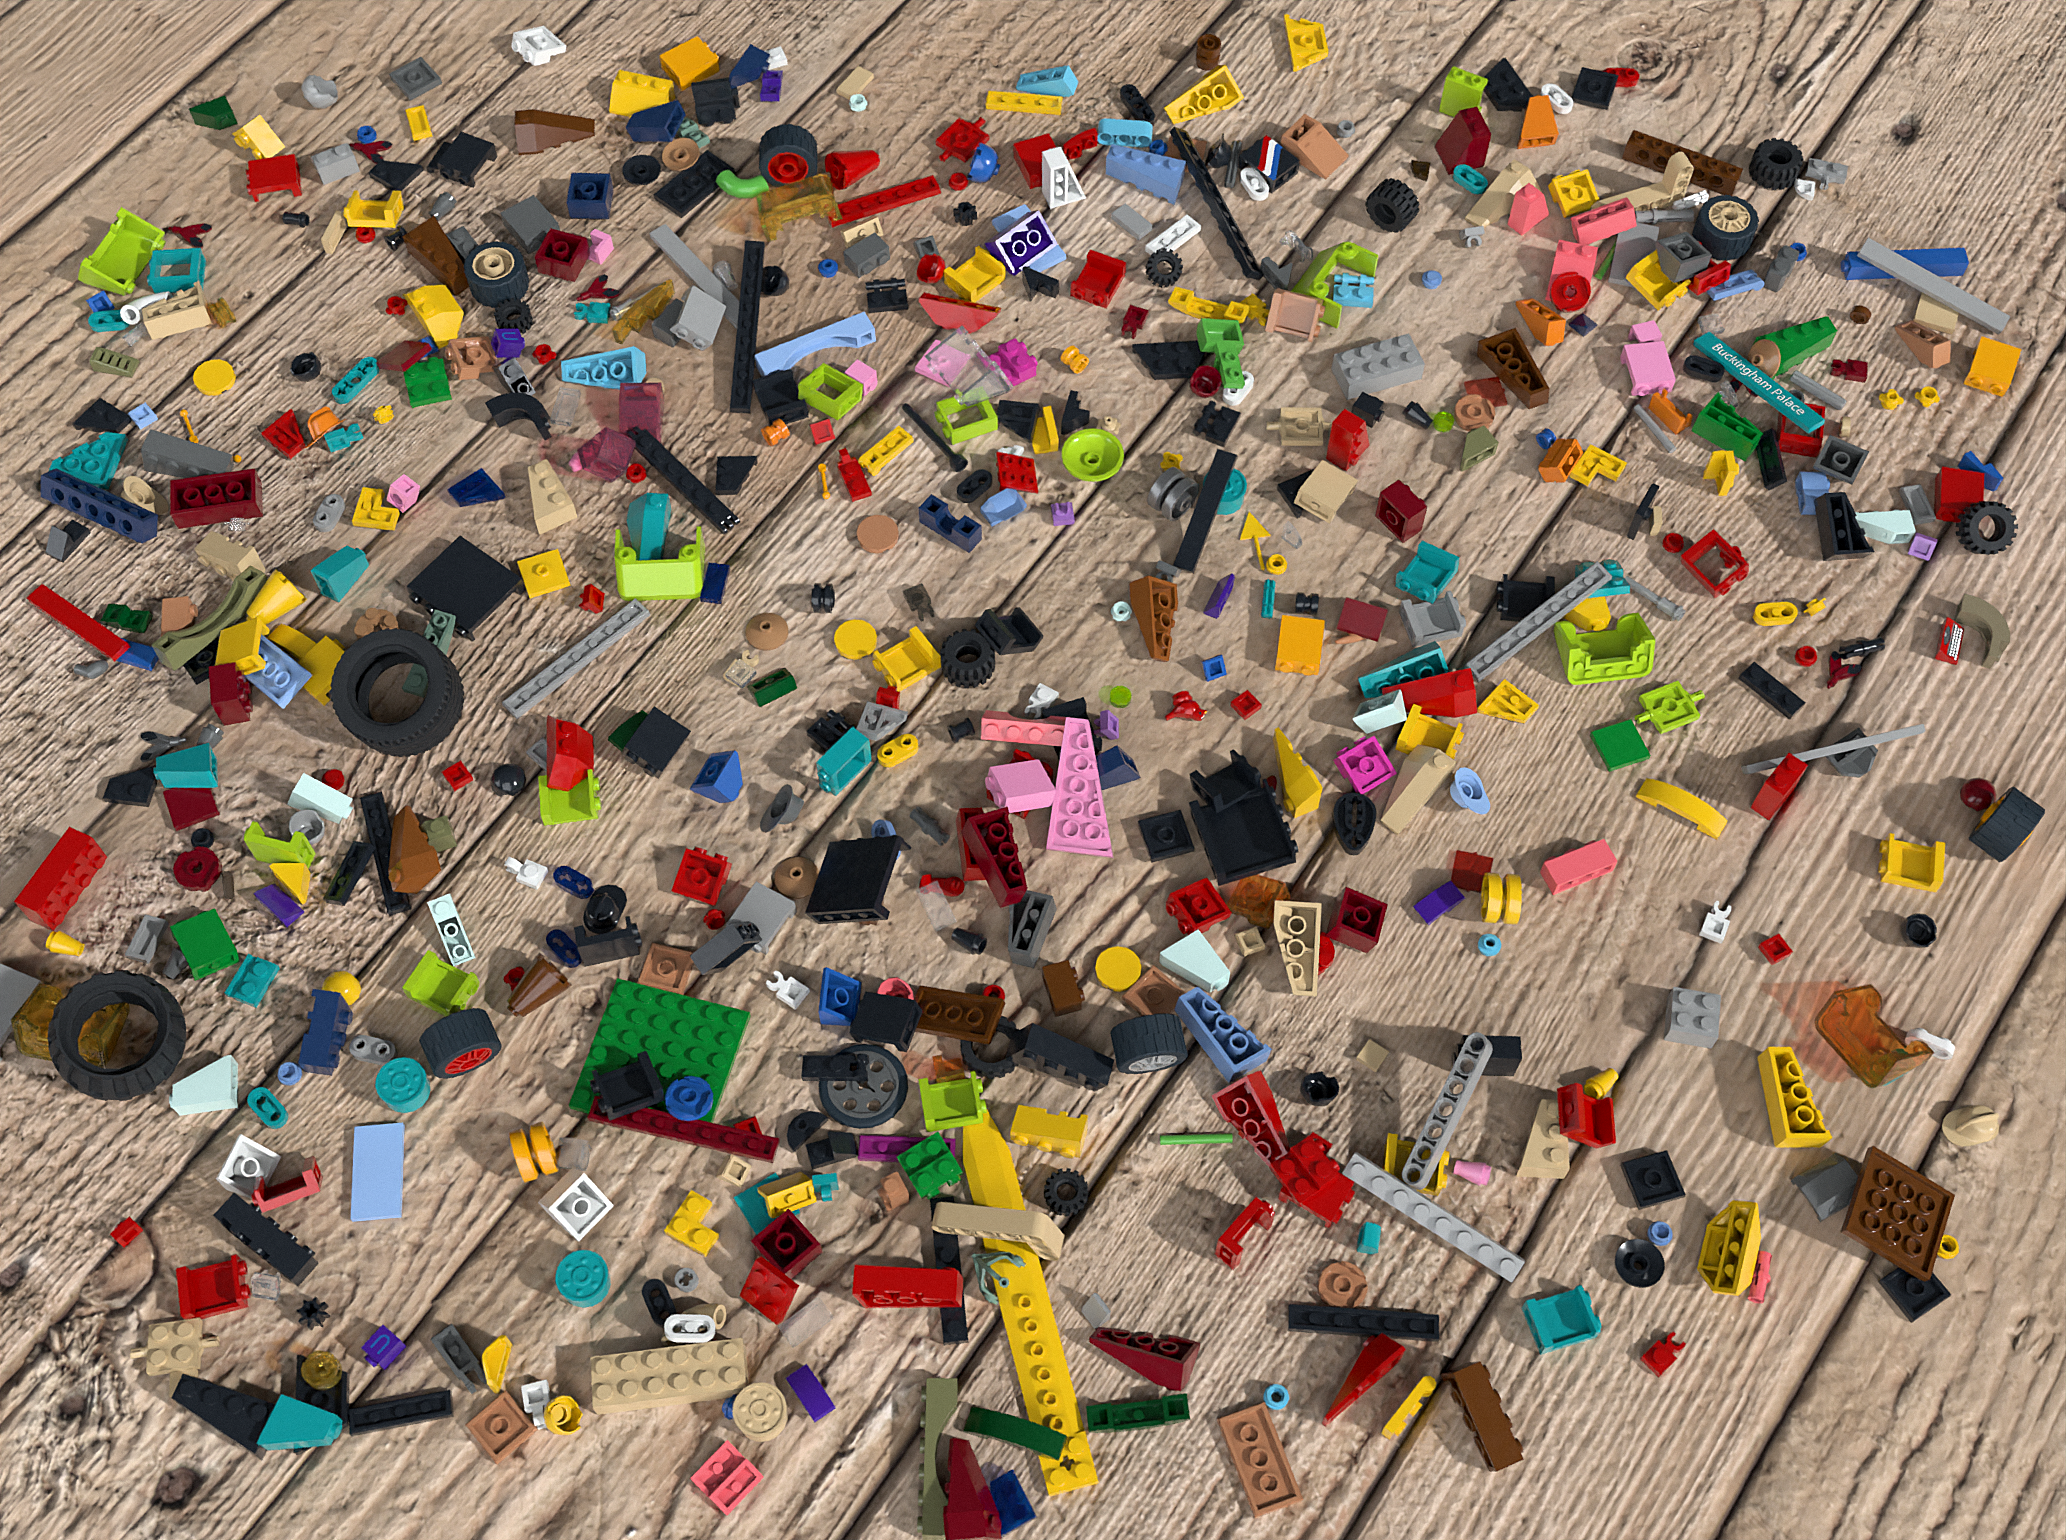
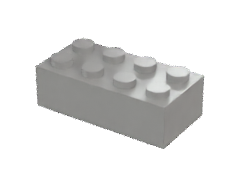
M1408 333L1334 354L1331 370L1345 398L1349 400L1359 397L1362 391L1370 394L1422 379L1425 363Z

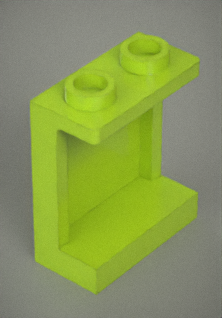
M1452 67L1445 79L1439 112L1455 117L1459 110L1477 106L1481 113L1482 107L1480 102L1488 79L1463 69Z
M252 821L250 827L244 833V841L258 861L270 864L305 863L309 869L316 854L302 832L295 831L289 843L267 837L259 823Z
M428 950L402 989L408 998L444 1016H448L465 1009L466 1002L471 995L477 992L480 982L475 973L470 972L468 974L439 960L436 953Z
M970 1071L971 1077L967 1079L931 1085L928 1083V1078L918 1079L927 1132L984 1123L983 1113H987L985 1099H980L979 1093L983 1092L981 1078L976 1079L975 1071Z

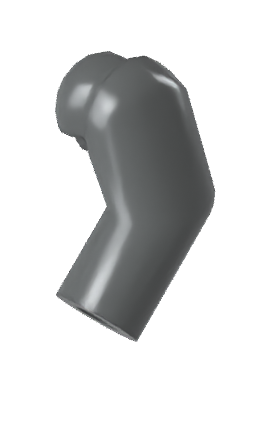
M105 660L95 661L89 666L78 663L74 667V673L95 679L105 673L109 665Z

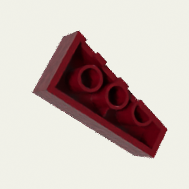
M1008 806L969 817L961 831L1000 908L1019 903L1028 889L1022 863L1019 862L1018 858L1019 850L1017 843L1014 841L1013 826L1008 817Z

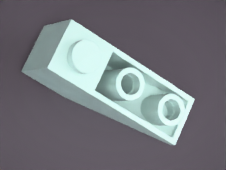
M1910 510L1855 512L1857 515L1855 518L1860 528H1863L1866 533L1864 536L1887 544L1909 543L1916 531Z
M451 894L427 902L453 967L474 959L475 955Z

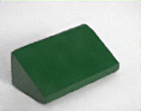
M783 668L748 685L747 688L757 705L762 707L796 690L797 685L793 675L786 668Z

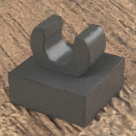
M1159 560L1156 568L1162 571L1157 573L1156 578L1161 579L1163 575H1167V581L1173 583V576L1179 578L1182 570Z

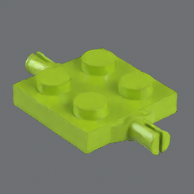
M1675 681L1640 695L1638 700L1645 709V712L1635 715V721L1640 724L1650 720L1658 732L1663 734L1699 720L1701 715L1696 709L1694 702L1704 699L1705 695L1702 693V690L1689 694L1684 690L1679 681Z

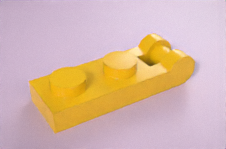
M897 426L859 458V465L863 468L866 467L872 476L877 475L882 467L914 442L913 436L900 426Z
M1425 1376L1421 1379L1381 1433L1385 1437L1390 1439L1393 1434L1397 1436L1401 1434L1407 1426L1404 1422L1407 1416L1410 1414L1414 1417L1422 1406L1419 1402L1421 1398L1429 1397L1435 1389L1436 1381L1433 1377Z

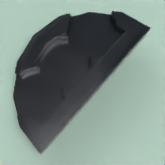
M808 1111L799 1114L791 1121L787 1130V1140L793 1153L828 1121L827 1116L820 1112Z

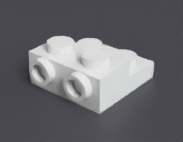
M545 26L513 33L512 49L514 52L522 54L524 60L531 62L534 66L548 63L551 55L566 51V45Z

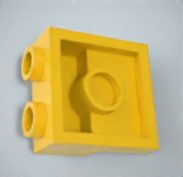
M1580 169L1574 170L1564 177L1563 175H1558L1552 178V182L1548 185L1554 204H1559L1564 218L1589 211L1591 206L1599 201L1588 169L1580 171Z

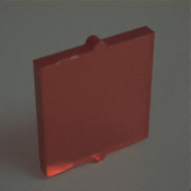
M1499 377L1464 382L1467 395H1481V398L1490 400L1494 407L1506 406L1508 404L1504 394L1505 389L1502 388Z
M1456 850L1451 875L1452 883L1457 888L1466 890V892L1481 893L1485 873H1491L1493 858L1478 855L1477 852L1469 853Z

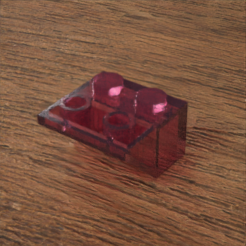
M605 427L577 450L583 470L611 483L627 471L636 442L619 432Z

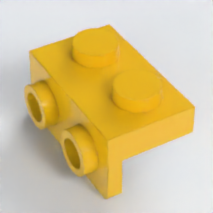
M1713 451L1703 472V479H1715L1718 496H1727L1730 487H1733L1735 476L1739 473V464L1735 463L1733 451Z

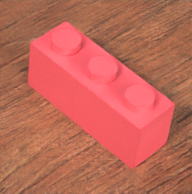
M1627 197L1571 218L1574 238L1577 243L1589 245L1637 226L1634 207Z
M1605 839L1597 842L1592 840L1582 848L1577 850L1572 848L1562 856L1557 858L1552 856L1546 859L1540 874L1552 894L1555 895L1612 872L1617 864V859Z

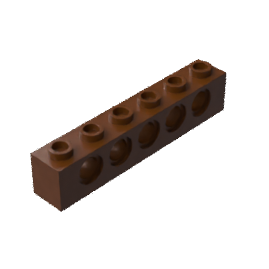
M1632 131L1622 159L1664 174L1671 156L1678 152H1684L1694 167L1689 183L1722 195H1733L1743 168L1642 132Z

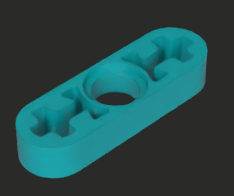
M374 357L363 358L333 387L332 395L338 404L349 403L379 373L380 369ZM353 378H361L358 383H351Z

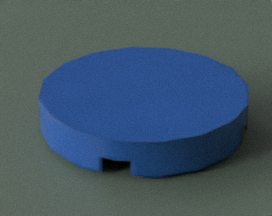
M687 1076L679 1081L678 1079L673 1081L665 1094L666 1108L669 1113L675 1118L685 1121L697 1120L705 1116L712 1108L714 1101L713 1092L707 1081L694 1076Z

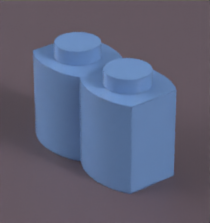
M1799 472L1796 477L1795 488L1801 515H1816L1814 500L1824 493H1829L1830 480L1826 477L1825 473Z

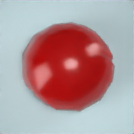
M925 254L917 266L916 275L918 279L929 284L937 283L944 276V270L946 269L945 261L937 254Z

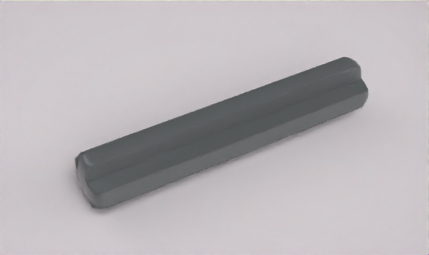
M1234 140L1231 143V154L1224 183L1226 188H1233L1235 186L1242 145L1240 141Z

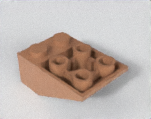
M1306 114L1295 122L1281 138V146L1300 160L1299 164L1325 180L1349 157L1323 125Z

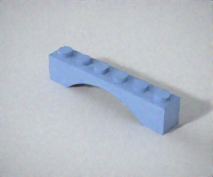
M865 312L855 314L832 325L817 329L804 336H799L789 342L761 351L755 355L756 368L761 376H768L782 370L791 369L803 357L821 349L830 347L860 348L876 341L875 328Z

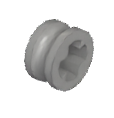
M683 1268L676 1273L675 1284L681 1291L691 1292L697 1288L699 1279L692 1269ZM688 1274L690 1278L693 1277V1280L689 1281V1285L685 1286L683 1282L680 1284V1281L685 1278L684 1275Z

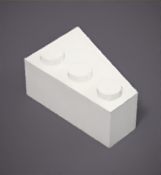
M1061 146L1042 152V193L1050 209L1086 199Z

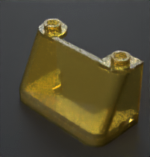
M818 174L762 192L756 198L759 221L768 242L777 240L776 233L779 229L780 231L784 230L783 223L818 212L821 218H824V215H828L832 218V221L842 219L831 179L826 174Z
M40 983L11 1018L17 1049L25 1056L52 1061L48 1047V1027L57 1003L60 999L64 998L61 990L56 986ZM128 1003L108 1005L105 1007L106 1009H100L93 1013L82 1026L78 1038L79 1054L86 1062L100 1068H105L108 1064L130 1012Z

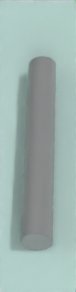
M1637 404L1634 407L1635 412L1667 451L1673 453L1676 450L1674 444L1641 404Z

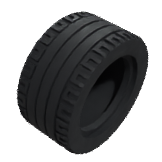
M386 628L385 630L381 629L377 632L366 634L342 654L331 678L330 694L332 696V706L335 714L339 717V721L355 737L379 753L382 752L385 755L389 754L394 757L396 755L398 757H410L411 755H418V753H425V751L431 750L434 746H438L454 730V726L458 723L459 717H461V710H463L464 686L461 683L462 678L459 676L460 673L456 666L425 636H421L412 630ZM413 663L423 666L428 678V689L419 709L408 718L399 722L380 723L374 721L369 710V695L376 679L384 671L395 665Z

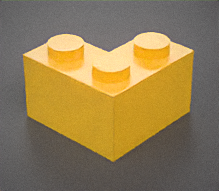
M261 115L256 116L232 133L235 142L244 149L250 147L256 159L273 157L285 148Z

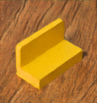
M1051 406L1043 407V417L1037 419L1032 441L1034 454L1058 451L1059 438Z
M802 1172L789 1175L757 1188L758 1193L765 1198L768 1215L772 1219L780 1216L788 1208L794 1211L817 1202L812 1179Z

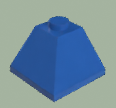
M732 750L711 753L691 785L690 790L718 803L734 801L738 797L739 790L743 785L738 752Z

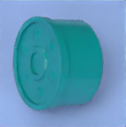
M1235 468L1232 471L1217 514L1219 515L1235 513L1244 503L1247 481L1244 475ZM1207 473V474L1205 475V477H1204L1203 485H1204V483H1205V480H1206V477H1207L1208 473Z
M402 1057L389 1061L380 1069L375 1081L379 1097L389 1108L400 1113L413 1112L422 1107L428 1100L431 1091L430 1081L424 1068L419 1062L411 1058Z
M578 1250L570 1253L560 1262L556 1270L555 1281L557 1288L566 1300L574 1306L581 1308L593 1307L600 1303L609 1292L611 1278L604 1259L593 1251Z

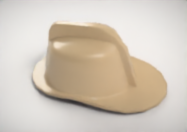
M136 476L125 478L123 481L124 490L120 495L121 498L158 515L167 513L169 506L161 494Z
M1984 1105L1954 1110L1943 1119V1134L1954 1145L1961 1147L1995 1139L1999 1132L1997 1120L1999 1115Z

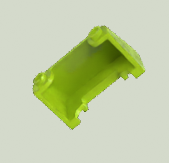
M121 207L116 214L118 219L114 224H111L109 232L92 256L85 257L80 264L78 280L87 285L125 296L127 293L131 294L136 286L134 283L149 263V259L152 258V252L154 250H162L166 241L163 240L165 236L164 231Z
M1639 613L1625 614L1617 621L1616 630L1576 634V628L1573 623L1569 621L1554 623V636L1564 672L1568 681L1573 685L1640 678L1652 671L1656 639Z

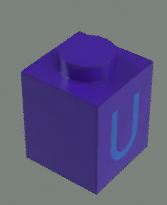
M495 329L491 345L496 358H519L522 349L525 347V340L521 337L519 329Z
M382 1325L361 1348L366 1353L364 1359L374 1368L380 1365L385 1370L406 1346L396 1335Z

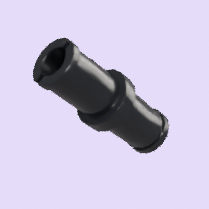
M1882 637L1867 641L1863 639L1858 640L1855 644L1841 646L1839 652L1845 651L1846 653H1842L1840 656L1843 660L1856 656L1865 657L1869 653L1884 650L1885 645L1879 646L1877 644L1885 643Z

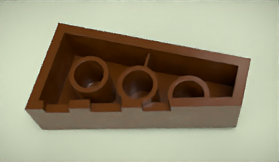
M432 216L403 236L408 253L455 296L469 288L464 265L435 216Z
M1516 328L1478 341L1477 356L1528 409L1548 403L1550 388Z
M1481 1361L1467 1362L1440 1374L1444 1383L1449 1381L1453 1388L1450 1395L1454 1403H1457L1464 1410L1462 1419L1466 1427L1471 1432L1475 1431L1477 1436L1474 1437V1442L1490 1472H1497L1524 1460L1521 1454L1523 1452L1522 1445L1512 1434L1510 1429L1512 1428L1511 1420L1501 1409V1397L1498 1391L1493 1389L1489 1379H1491L1486 1365H1482Z

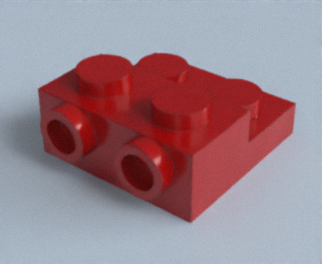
M694 846L693 850L686 848L671 891L716 906L722 885L726 884L732 863L727 862L728 857L715 853L714 857L706 855L707 850Z
M1207 877L1170 893L1166 901L1167 913L1170 916L1176 917L1180 932L1182 934L1187 933V935L1198 929L1201 933L1209 931L1211 925L1229 918L1232 913Z
M1310 1135L1291 1147L1288 1153L1269 1166L1298 1207L1336 1182L1339 1177L1338 1171L1340 1167L1333 1158L1328 1159L1323 1153L1325 1148L1321 1141L1317 1138L1313 1140Z

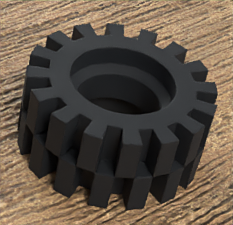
M1163 248L1162 251L1158 249L1156 253L1153 252L1145 269H1147L1146 275H1149L1148 280H1153V285L1158 283V287L1162 288L1165 285V288H1167L1170 284L1172 286L1178 281L1182 273L1183 264H1181L1182 259L1177 258L1179 255L1177 252L1174 255L1172 253L1173 250L1170 249L1167 252V248ZM1163 261L1169 263L1171 272L1166 275L1161 274L1157 270V264Z
M510 298V302L506 299L504 304L500 302L498 304L499 307H496L494 312L498 329H519L523 334L526 333L525 329L529 330L531 328L530 325L533 323L529 305L524 300L521 302V299L518 298L516 301L514 298ZM511 315H520V317L514 320L507 319Z
M1067 1168L1066 1171L1058 1169V1173H1051V1177L1047 1178L1046 1185L1044 1186V1199H1046V1205L1050 1206V1210L1053 1213L1057 1211V1215L1061 1216L1062 1213H1066V1216H1070V1213L1073 1212L1075 1215L1079 1209L1082 1210L1088 1197L1087 1181H1084V1176H1079V1172L1076 1170L1074 1173L1071 1172V1168ZM1063 1184H1069L1074 1187L1076 1194L1070 1200H1062L1057 1195L1058 1187Z

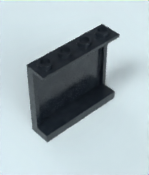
M462 536L454 540L406 586L410 594V600L416 605L421 604L431 616L435 610L455 615V631L462 638L467 637L472 642L475 640L472 632L513 592L521 595L526 590L521 577Z
M1263 779V788L1219 813H1216L1209 805L1200 807L1198 800L1189 802L1192 820L1218 886L1296 863V853L1299 852L1295 839L1291 840L1289 836L1291 834L1290 826L1287 821H1283L1284 813L1280 804H1276L1274 800L1277 799L1274 787H1269L1266 779Z
M899 835L875 836L874 838L866 839L857 838L855 840L842 839L830 842L805 914L818 924L888 920L890 911L881 904L899 851L911 850V846Z

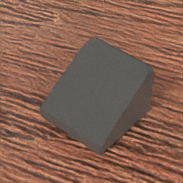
M933 235L914 241L913 245L920 260L925 254L933 255L934 253L939 255Z

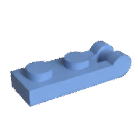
M1747 270L1729 276L1728 281L1714 288L1711 287L1706 292L1715 301L1752 289L1759 291L1764 287V281L1761 278H1757V273L1754 270Z

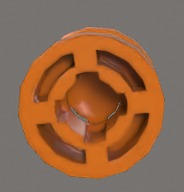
M780 418L773 421L771 426H765L761 429L764 439L770 446H774L778 443V440L790 436L787 426Z

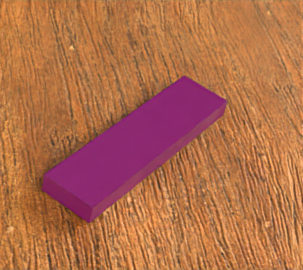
M859 1135L858 1161L899 1162L897 1156L928 1137ZM942 1138L955 1158L956 1138Z

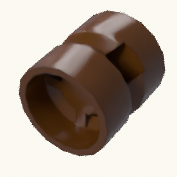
M1205 34L1198 38L1196 65L1201 70L1210 71L1219 65L1221 40L1219 37L1213 34Z

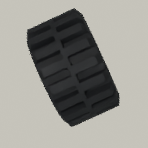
M1776 138L1766 139L1764 142L1759 143L1755 149L1749 165V174L1752 176L1753 181H1757V184L1764 186L1765 189L1784 190L1785 187L1789 188L1795 183L1803 164L1802 152L1791 141H1784L1782 138L1780 140Z
M1390 178L1389 180H1383L1369 194L1365 206L1367 207L1366 211L1370 215V219L1377 226H1380L1382 230H1387V232L1392 233L1393 231L1398 233L1403 231L1418 215V207L1420 206L1417 201L1418 198L1406 183L1403 184L1398 179Z
M1979 501V503L1970 504L1971 507L1964 508V514H1959L1958 518L1961 520L1960 523L1956 522L1955 527H1959V531H1956V536L1961 537L1958 541L1960 544H1965L1963 548L1971 550L1972 553L1998 554V551H2005L2007 549L2006 546H2011L2013 543L2011 539L2017 536V533H2014V529H2018V524H2014V521L2017 520L2016 515H2011L2013 511L2010 508H2005L2006 505L2003 503ZM1988 515L1994 521L1995 530L1989 539L1984 540L1979 535L1978 526L1982 518Z
M962 629V632L959 633L957 630L953 632V636L949 635L946 637V641H943L940 651L941 668L944 677H948V681L951 684L955 682L957 687L964 685V688L969 689V686L976 688L979 683L985 684L986 678L990 679L992 677V672L995 670V651L981 632L976 633L975 629H971V631ZM967 654L978 657L976 661L971 663H964L958 660L959 657Z

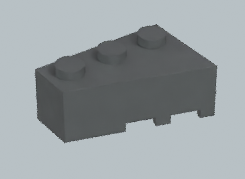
M1027 890L1019 903L1009 905L1008 952L1012 963L1035 968L1057 910L1053 896Z

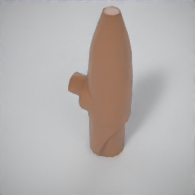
M1348 633L1349 635L1337 639L1335 643L1350 644L1365 640L1366 638Z

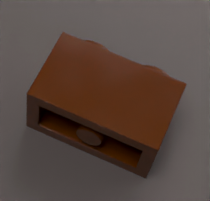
M1069 960L1043 966L1042 979L1054 1016L1058 1017L1082 1010V1001H1085L1082 987H1077V971L1075 967L1070 966Z

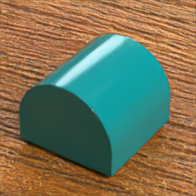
M1365 1222L1360 1227L1357 1252L1365 1254L1378 1253L1381 1227L1379 1225Z

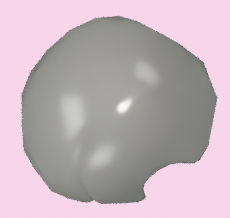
M306 809L298 811L290 817V835L293 837L295 831L302 832L311 845L318 843L324 836V821L320 819L315 811Z

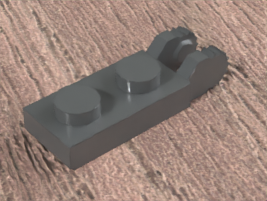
M452 1323L431 1338V1341L457 1378L463 1381L471 1394L477 1391L473 1382L466 1376L475 1369L479 1379L485 1384L487 1383L485 1373L479 1366L480 1362Z

